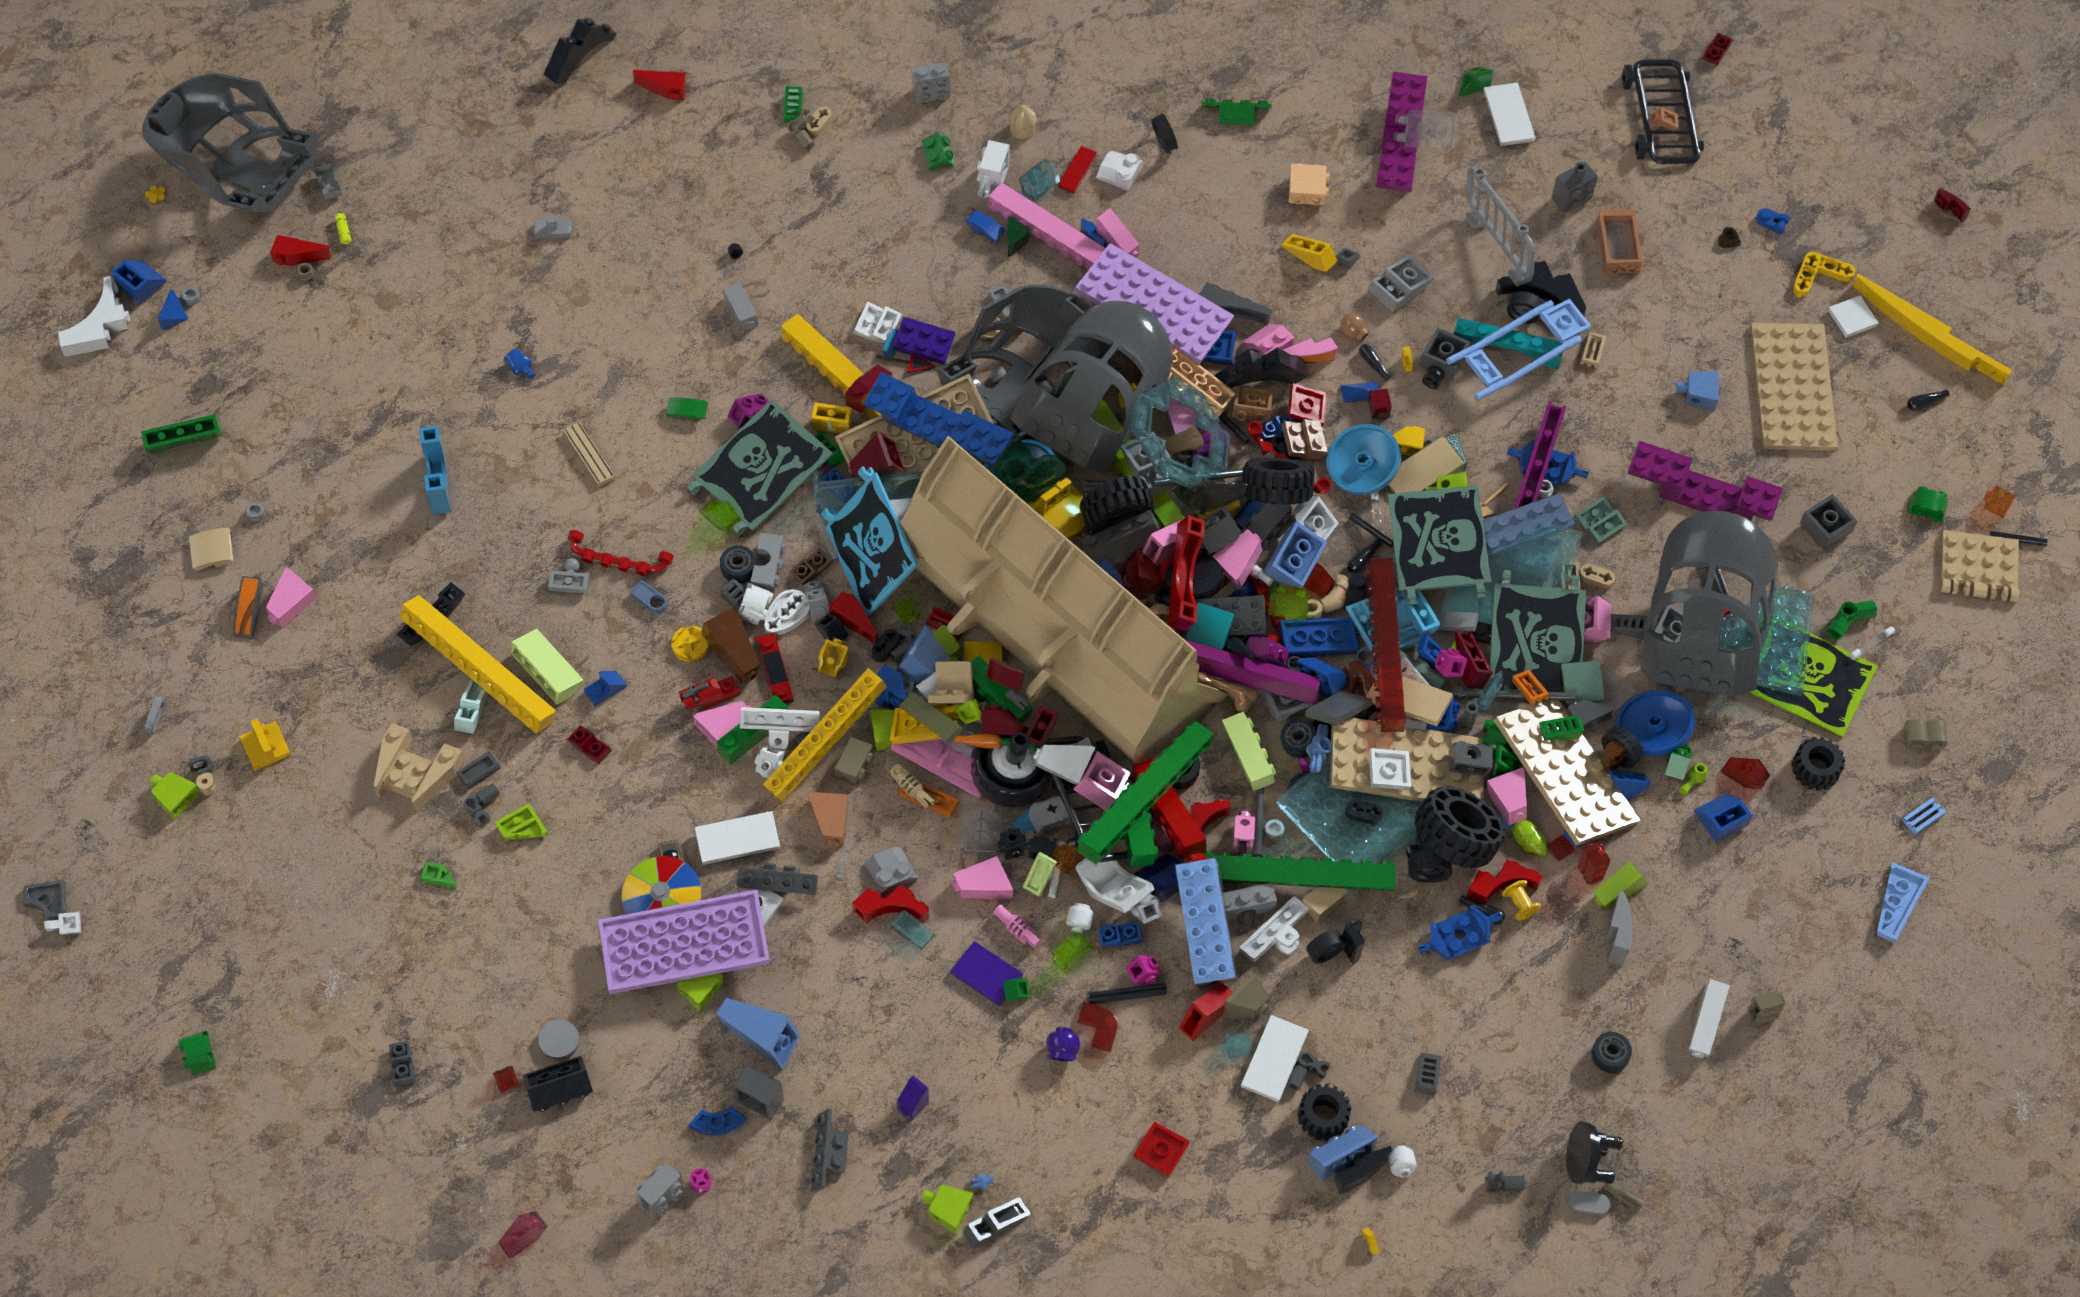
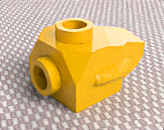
M836 638L833 641L825 640L824 646L820 649L818 655V662L820 664L818 672L837 677L838 672L846 666L849 647L844 645V641Z

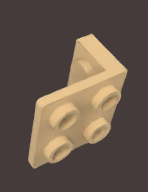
M938 661L935 663L937 690H935V694L928 695V703H965L974 700L971 661Z

